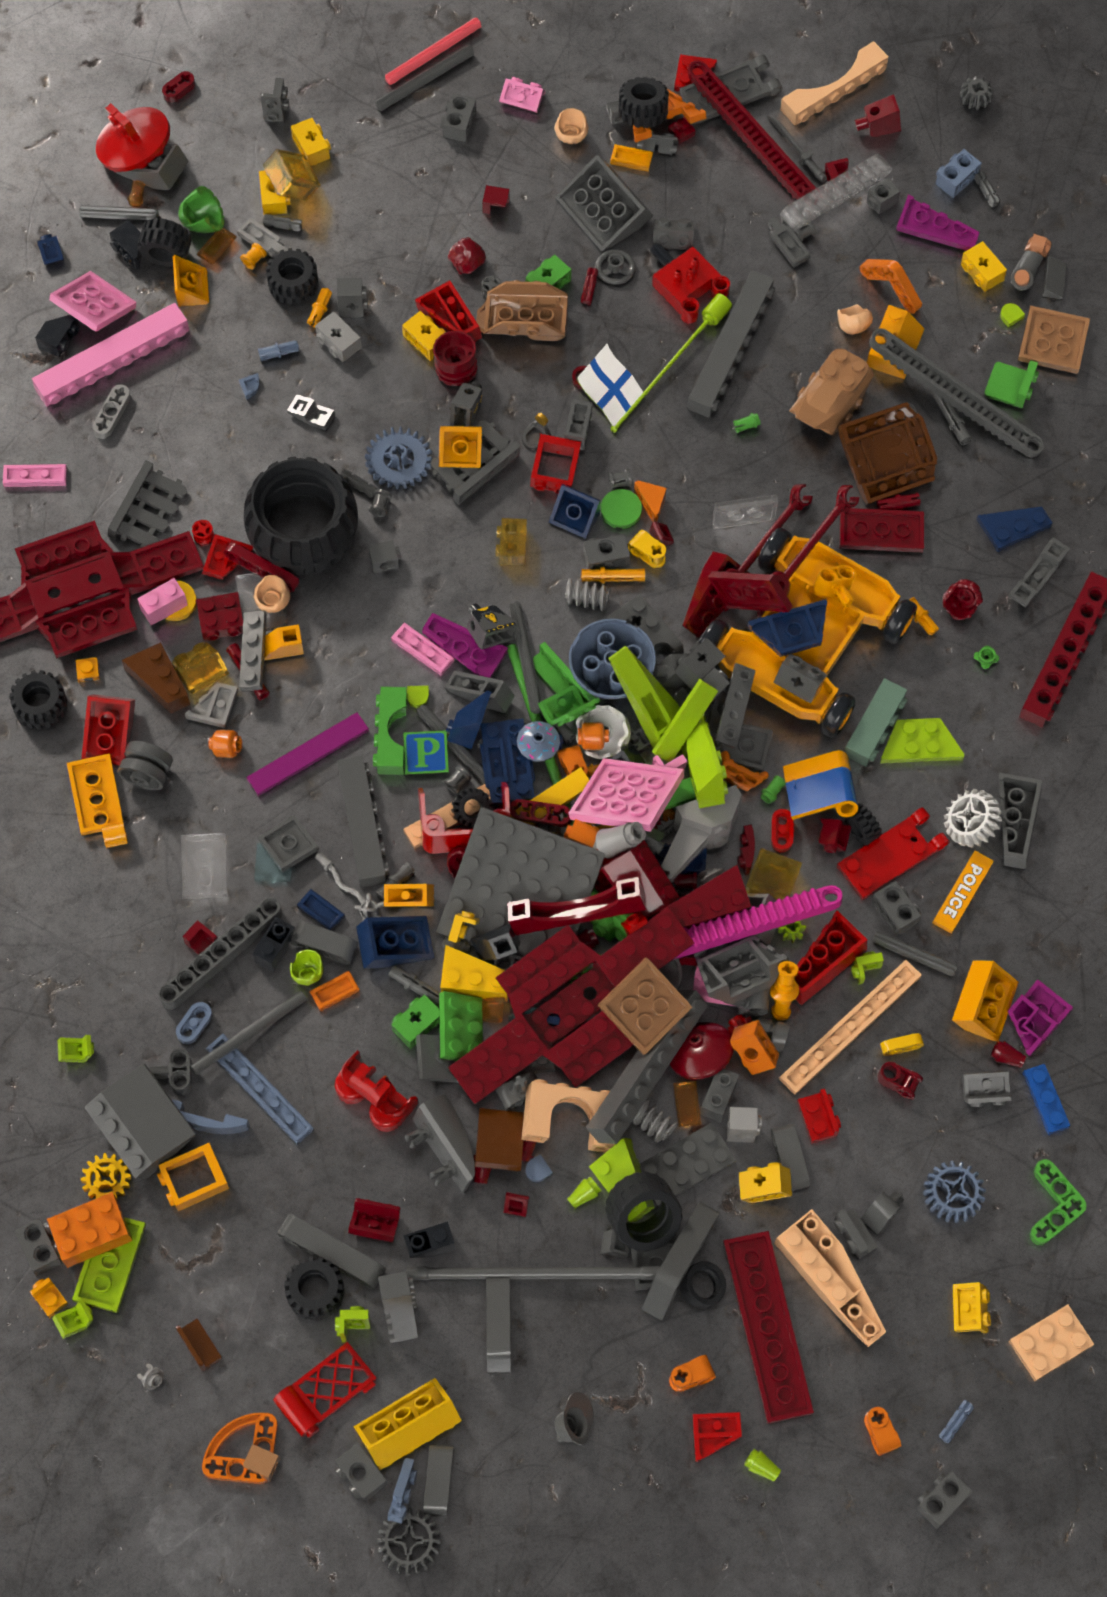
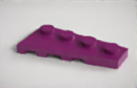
M909 194L896 231L965 251L976 245L980 233L958 220L953 221L949 219L948 215L943 212L938 213L930 208V205L924 202L922 204Z
M434 613L431 614L422 629L424 635L478 676L492 678L508 652V647L501 644L481 650L467 628Z

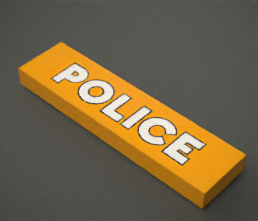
M977 851L973 852L932 922L934 925L951 934L953 933L994 860Z

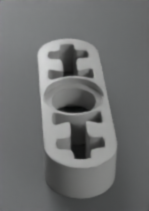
M120 384L112 388L93 423L96 437L106 439L112 435L131 399L127 386ZM110 408L117 409V413L112 416L107 415L106 411ZM104 425H106L107 429H102V431L99 430V427L103 428Z

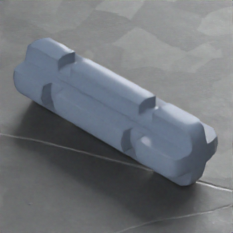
M964 1400L961 1403L959 1410H956L947 1423V1428H944L939 1434V1437L944 1442H951L955 1436L954 1433L958 1432L968 1418L967 1415L969 1416L974 1409V1406L969 1401Z

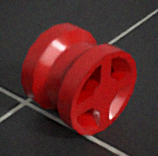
M198 520L193 524L192 533L194 541L201 546L212 543L214 538L212 524L207 520Z

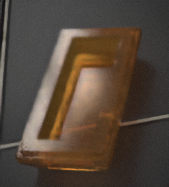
M222 228L215 232L196 255L213 265L237 236Z
M696 1081L673 1083L678 1126L701 1125Z

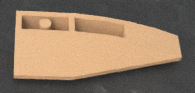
M812 1209L776 1238L774 1242L776 1247L827 1306L867 1347L871 1346L886 1333L843 1245Z

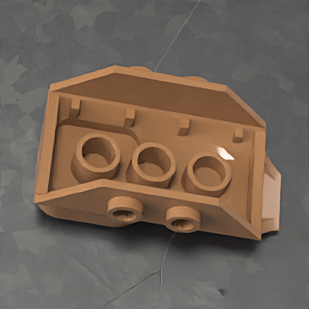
M505 281L487 292L485 303L477 310L476 322L483 334L524 335L532 340L558 341L563 339L567 333L568 294L547 282Z
M835 349L825 360L818 372L812 373L808 381L809 384L807 387L803 386L801 388L797 401L789 411L796 415L795 418L814 429H821L833 435L839 431V425L851 421L852 413L855 409H860L864 401L862 398L874 376L873 371L867 362L845 349Z

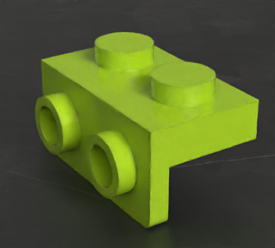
M352 1306L350 1310H340V1317H335V1331H337V1336L341 1337L342 1343L347 1342V1329H371L369 1311L364 1310V1307Z

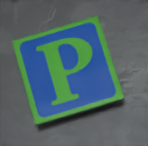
M446 730L403 733L405 775L449 773Z

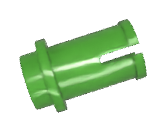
M750 413V416L733 421V425L738 426L735 427L736 433L753 427L756 429L757 426L761 425L757 413Z
M774 776V779L767 788L761 790V799L769 804L775 802L776 796L786 785L785 780L780 776Z

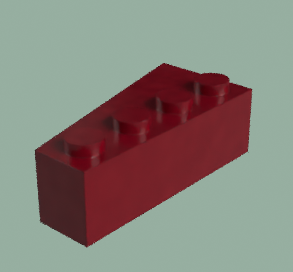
M738 865L667 907H669L683 928L690 929L692 925L699 926L700 923L704 922L706 924L711 919L716 921L718 917L725 918L727 914L732 916L735 912L741 913L743 909L749 910L751 904Z

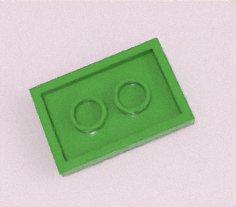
M443 991L439 993L440 1058L457 1061L483 1042L482 998Z

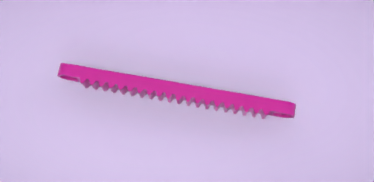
M833 885L819 889L811 888L809 892L795 893L793 897L786 896L783 900L779 898L774 903L769 901L767 905L760 904L758 908L753 906L750 910L743 909L741 913L735 912L732 916L727 914L725 918L718 917L716 921L711 919L706 924L702 922L699 926L692 925L690 929L684 928L695 944L675 959L835 910L842 905V891ZM828 894H835L838 897L832 902L825 899Z

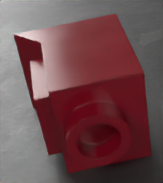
M820 818L823 827L819 837V844L824 846L823 851L831 854H836L837 851L846 852L852 827L842 825L843 821L839 819Z

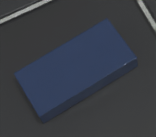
M312 889L297 904V908L322 927L331 931L345 918L343 912Z

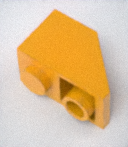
M299 624L276 628L265 636L264 661L304 654Z

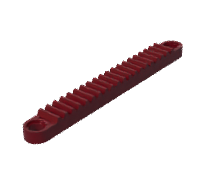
M693 61L688 67V77L697 87V91L707 98V102L712 104V108H715L717 113L721 114L722 119L727 121L728 126L731 125L732 130L736 131L737 136H740L742 141L746 142L747 147L751 148L752 153H755L757 158L761 159L762 164L767 166V170H770L772 175L777 177V181L782 183L783 188L786 187L787 192L792 194L793 199H796L805 209H816L821 200L819 190L703 61ZM695 68H700L703 71V73L701 75H695L692 72V70ZM813 195L816 201L810 203L806 201L805 197Z

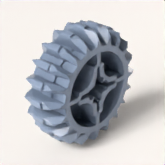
M950 1161L949 1167L945 1162L941 1163V1169L935 1166L933 1173L927 1175L929 1181H925L923 1185L927 1188L923 1191V1195L929 1197L925 1200V1204H933L930 1212L938 1210L937 1218L945 1215L946 1222H949L951 1217H953L955 1223L959 1222L960 1217L966 1222L968 1215L975 1217V1210L980 1211L982 1208L980 1203L985 1201V1197L982 1194L986 1192V1189L979 1187L984 1183L983 1179L976 1180L979 1173L977 1171L973 1174L970 1173L971 1165L964 1169L963 1162H960L958 1167H955L954 1161ZM947 1176L959 1177L956 1181L942 1179ZM965 1181L971 1188L972 1198L968 1196L969 1193L964 1189ZM959 1184L960 1186L957 1189L958 1193H956L952 1196L951 1199H949V1197L951 1196L950 1192ZM936 1186L944 1193V1202L939 1199ZM954 1202L967 1205L962 1208L949 1207Z

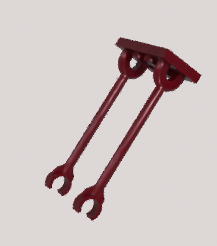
M806 484L794 485L791 489L789 505L738 570L731 568L725 572L712 571L708 576L726 608L789 613L793 608L787 597L790 591L789 579L840 513L848 512L858 504L860 497H850L849 502L847 501V492L853 488V485H842L839 488L834 509L784 572L775 571L770 575L746 573L758 558L770 535L777 528H781L794 511H800L812 502L813 496L804 495L802 501L800 499V491L806 487Z

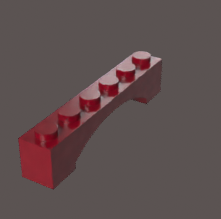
M639 877L616 881V885L601 893L577 900L535 902L530 901V899L509 902L507 903L508 922L517 936L646 910L645 891Z

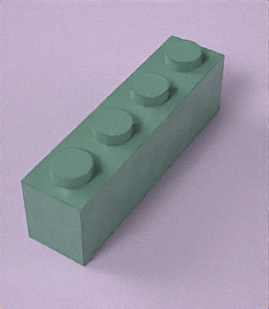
M884 678L845 747L844 752L847 753L849 759L867 767L870 761H875L879 753L877 747L880 743H885L889 735L886 732L889 726L894 727L898 719L896 713L899 709L903 710L908 701V698L905 697L907 689Z

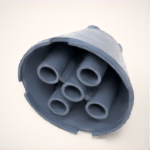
M603 619L593 622L584 627L578 633L573 644H571L569 651L571 673L576 682L585 691L601 699L625 698L627 696L608 658L626 646L653 675L656 655L652 641L641 628H636L625 620Z

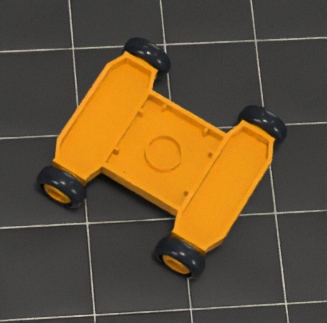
M777 528L770 535L757 560L758 567L765 572H772L775 569L776 571L784 572L810 538H801L795 535L792 538L789 531L784 528ZM819 541L789 579L790 591L787 597L793 608L827 600L821 646L793 653L794 656H798L808 664L818 667L826 674L830 673L862 624L878 627L879 630H883L882 636L885 641L896 644L907 632L917 612V605L914 602L904 599L899 603L901 596L896 593L888 580ZM848 565L855 570L856 576L849 590L854 602L850 606L845 607L837 595L822 597L814 592L813 586L821 569ZM765 611L762 617L776 614L779 612ZM716 619L709 624L699 640L700 644L708 638L725 655L718 666L728 678L731 679L735 663L756 670L751 687L752 692L799 719L816 720L818 724H821V732L830 738L836 737L850 718L856 705L855 698L846 692L838 695L839 689L827 677L819 694L811 704L773 683L781 664L788 655L780 657L753 632L737 630L733 627L729 630V625L726 622Z

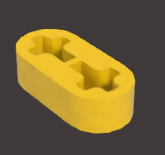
M915 1033L888 1039L880 1043L883 1056H891L917 1050L923 1047L924 1043L921 1034Z

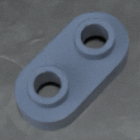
M204 1002L193 1004L176 1027V1035L181 1043H194L212 1019V1011L208 1004ZM199 1013L205 1014L203 1018L197 1017ZM186 1031L192 1032L190 1036H184Z

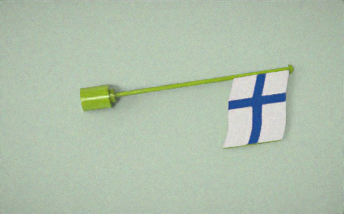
M720 293L716 294L702 311L704 322L644 392L633 375L616 359L608 344L603 347L577 377L585 394L602 410L608 419L613 433L618 432L617 428L707 324L717 325L732 308V303L726 296Z

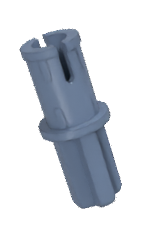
M295 340L282 344L276 342L275 345L258 348L261 362L277 357L280 359L281 355L299 351L298 342Z

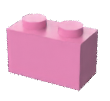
M175 578L137 598L140 610L151 626L188 606L185 593Z

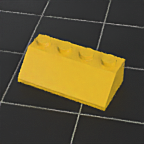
M433 1378L353 1427L380 1471L392 1465L401 1457L412 1453L426 1442L432 1441L444 1431L453 1428L462 1420L450 1397L437 1379Z

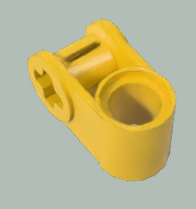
M640 530L628 542L629 552L643 560L650 567L658 569L665 565V545L653 538L645 530Z

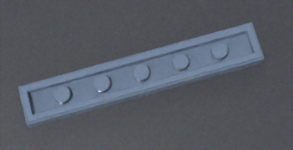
M222 1034L206 1050L210 1053L229 1039ZM238 1048L217 1061L297 1145L314 1131L312 1125Z

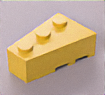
M445 945L440 986L441 992L447 991L479 997L482 1000L508 1002V995L496 980V977L505 970Z

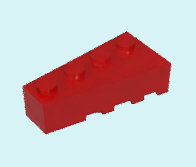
M838 910L833 914L830 922L822 929L817 940L809 947L806 955L797 964L798 973L795 976V982L799 986V995L795 1000L801 1006L850 966L856 957L862 956L867 951L868 939Z

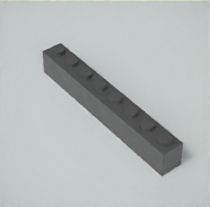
M751 270L691 391L687 403L688 410L710 418L713 411H717L720 405L719 398L721 395H725L727 391V381L729 378L732 379L736 372L735 365L737 362H741L744 355L743 349L745 346L748 347L751 342L752 335L750 334L752 330H757L760 322L758 318L760 314L764 315L768 305L766 302L768 298L772 299L774 295V278Z
M678 990L692 1008L645 1055L637 1050L587 1125L586 1129L598 1143L617 1144L702 1016L708 1004L696 990Z

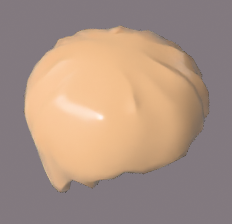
M567 108L559 114L554 130L558 139L563 141V143L577 144L587 136L589 127L586 116L582 111L575 108Z
M858 304L837 310L839 327L846 334L862 333L872 324V312L867 308L863 309Z
M268 575L256 586L253 597L260 610L276 613L288 605L290 590L282 578Z

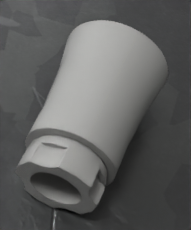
M639 822L601 829L596 834V846L598 851L606 853L605 858L612 859L621 852L635 847L645 840L646 831Z

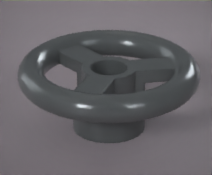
M609 250L599 256L595 268L598 269L597 275L602 281L612 285L626 283L633 277L636 266L633 258L628 253L622 250ZM608 258V268L602 271V263ZM624 258L628 261L630 268L624 267ZM620 272L625 274L624 277L619 279L607 277L612 273Z

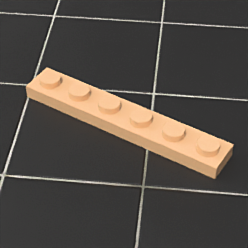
M485 784L477 788L487 793L490 799V792L485 787ZM470 799L465 803L464 810L467 815L475 816L480 811V805L478 801ZM452 802L431 813L437 814L443 819L445 830L460 825L453 817L454 813L451 811L453 809ZM420 820L403 829L414 850L422 846Z

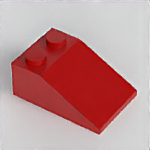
M95 694L87 696L81 760L110 754L112 764L120 765L121 761L126 759L124 753L130 741L135 699Z

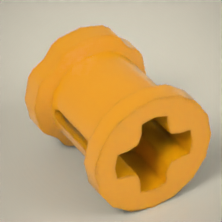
M253 243L251 249L246 254L240 256V260L247 268L253 270L256 267L255 264L261 258H265L267 253L261 245Z

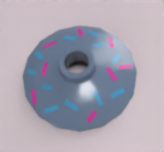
M536 721L525 725L519 731L517 746L520 753L528 760L535 762L546 761L558 752L560 738L556 729L549 723ZM536 736H541L543 739L540 740V741H537V740L535 739V737H536Z

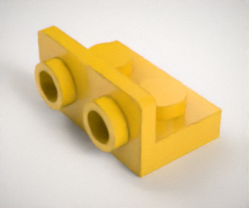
M980 1282L953 1284L954 1331L957 1333L971 1331L988 1333V1326L991 1325V1316L987 1305L990 1302V1292Z

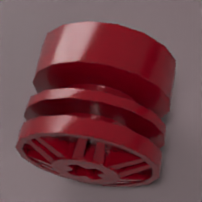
M448 331L440 335L435 340L433 346L437 377L440 381L450 386H461L463 383L471 382L478 371L476 345L473 338L461 331Z

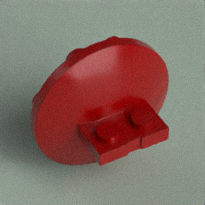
M111 103L105 107L109 114L107 119L110 122L101 131L96 142V155L104 167L114 172H125L138 168L143 169L147 167L149 162L163 154L171 132L170 123L163 112L152 107H138L121 113Z

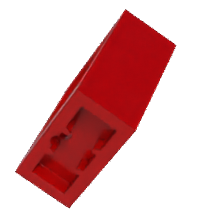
M540 434L530 487L538 491H553L556 494H559L562 484L572 488L581 442ZM543 451L573 457L568 480L538 474Z

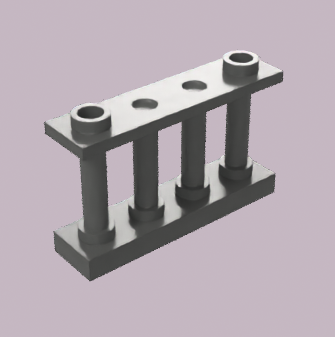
M738 663L734 664L729 685L712 701L707 721L716 751L720 750V753L724 751L725 745L734 749L737 747L756 671Z

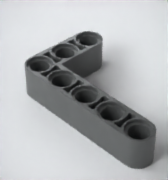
M701 1202L698 1203L658 1270L642 1307L643 1311L663 1321L681 1281L715 1225L720 1212Z

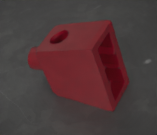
M894 94L864 107L865 117L854 120L857 132L868 129L870 137L901 131L900 110Z

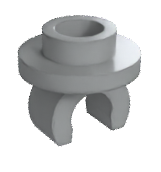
M147 1364L146 1367L149 1370L145 1375L142 1376L139 1373L137 1376L147 1390H153L161 1385L164 1373L160 1368Z

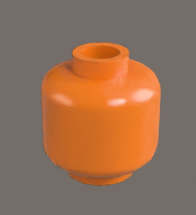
M585 722L581 728H578V745H582L584 750H602L605 742H609V729H604L602 722Z
M217 730L209 738V749L218 758H234L242 750V738L234 730Z

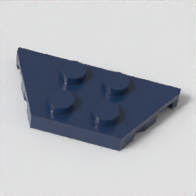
M827 600L793 608L789 613L779 612L748 621L747 626L780 657L821 646Z

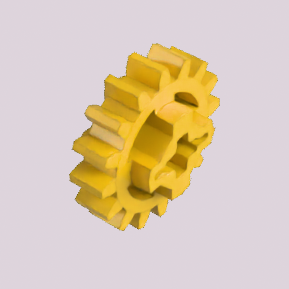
M104 1153L103 1159H99L96 1155L94 1156V1163L87 1161L89 1169H82L86 1177H82L81 1182L86 1184L82 1188L84 1192L89 1191L88 1197L90 1199L95 1196L99 1198L111 1192L114 1193L117 1199L119 1194L122 1196L126 1195L123 1189H130L131 1186L126 1181L131 1180L132 1176L127 1173L130 1170L126 1165L123 1166L124 1162L122 1159L117 1161L116 1154L108 1158L107 1154ZM119 1172H121L120 1183L117 1182V1177L120 1175ZM94 1174L96 1180L93 1182L92 1185L91 1179L92 1175ZM101 1175L106 1176L107 1178L110 1177L112 1183L110 1181L103 1180Z

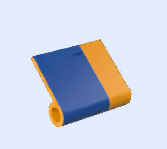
M840 750L832 751L783 766L792 820L831 808H835L838 815L842 817H851L857 813L858 803L849 758L846 752Z

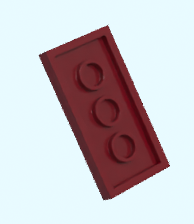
M851 508L848 512H841L839 549L923 553L924 511Z

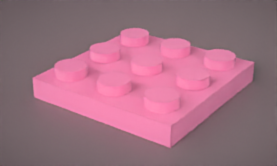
M92 271L50 294L49 299L95 332L134 310L137 303Z

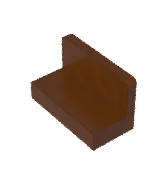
M195 1319L183 1328L180 1325L175 1327L202 1372L222 1360L221 1355L198 1319Z

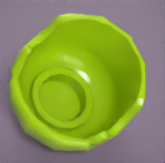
M314 950L299 951L296 953L295 961L290 963L291 977L296 983L309 986L320 980L324 972L321 955Z

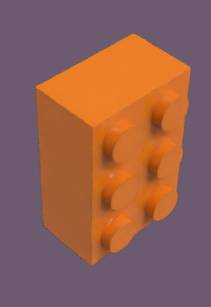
M113 1192L47 1219L61 1260L67 1268L133 1241L118 1199Z

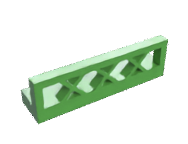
M543 642L540 645V653L533 657L536 674L548 688L556 694L575 684L584 703L595 699L592 694L585 691L576 682L571 670Z

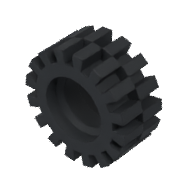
M466 788L459 791V794L455 795V800L451 804L453 805L451 811L454 813V819L460 825L474 828L478 814L475 816L466 814L464 806L468 800L474 799L478 801L480 808L485 807L493 810V807H491L492 799H489V795L484 793L483 790L477 788Z
M858 803V811L855 815L844 817L845 823L852 827V835H855L856 839L860 840V843L865 846L882 835V829L879 827L880 824L876 821V817L861 803Z

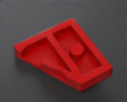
M680 54L674 91H680V88L692 84L688 77V67L693 61H703L712 70L717 65V59ZM695 68L692 70V72L695 75H701L703 73V71L700 68Z
M740 1412L692 1415L695 1462L703 1460L742 1437Z

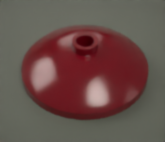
M696 1023L671 1061L670 1066L677 1075L690 1080L705 1079L717 1074L726 1067L732 1058L734 1049L730 1042L731 1034L725 1027L717 1023Z

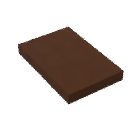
M479 1108L475 1167L521 1171L524 1112Z

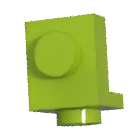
M866 952L862 956L855 958L851 971L853 978H857L859 985L864 983V971L882 967L884 962L882 952Z
M85 1035L83 1038L60 1037L57 1040L59 1062L85 1063L94 1053V1043L91 1042V1035Z
M84 1300L78 1301L75 1307L54 1315L52 1319L64 1339L86 1330L93 1321V1313L91 1308L86 1306Z

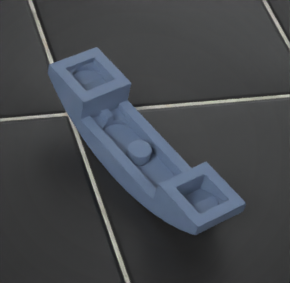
M172 1099L195 1130L212 1134H236L249 1130L250 1125L247 1119L226 1114L223 1122L184 1112L183 1102Z

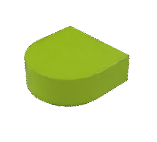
M1008 303L1002 307L1000 318L1009 328L1024 319L1025 313L1018 305Z
M407 686L409 705L414 708L426 705L429 700V686Z

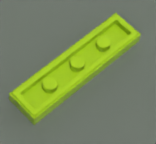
M699 679L652 750V753L668 763L674 760L718 693V690Z

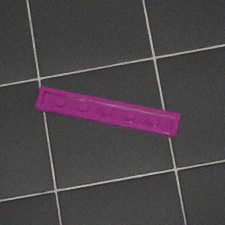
M358 712L247 776V781L259 797L369 732V728Z

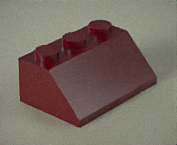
M645 840L641 841L637 846L621 852L601 867L612 887L617 884L616 881L639 877L645 891L646 910L640 912L647 919L680 897Z

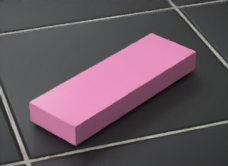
M66 464L4 465L3 468L4 487L66 486L67 483Z
M405 622L391 637L392 642L440 676L455 661L453 656Z

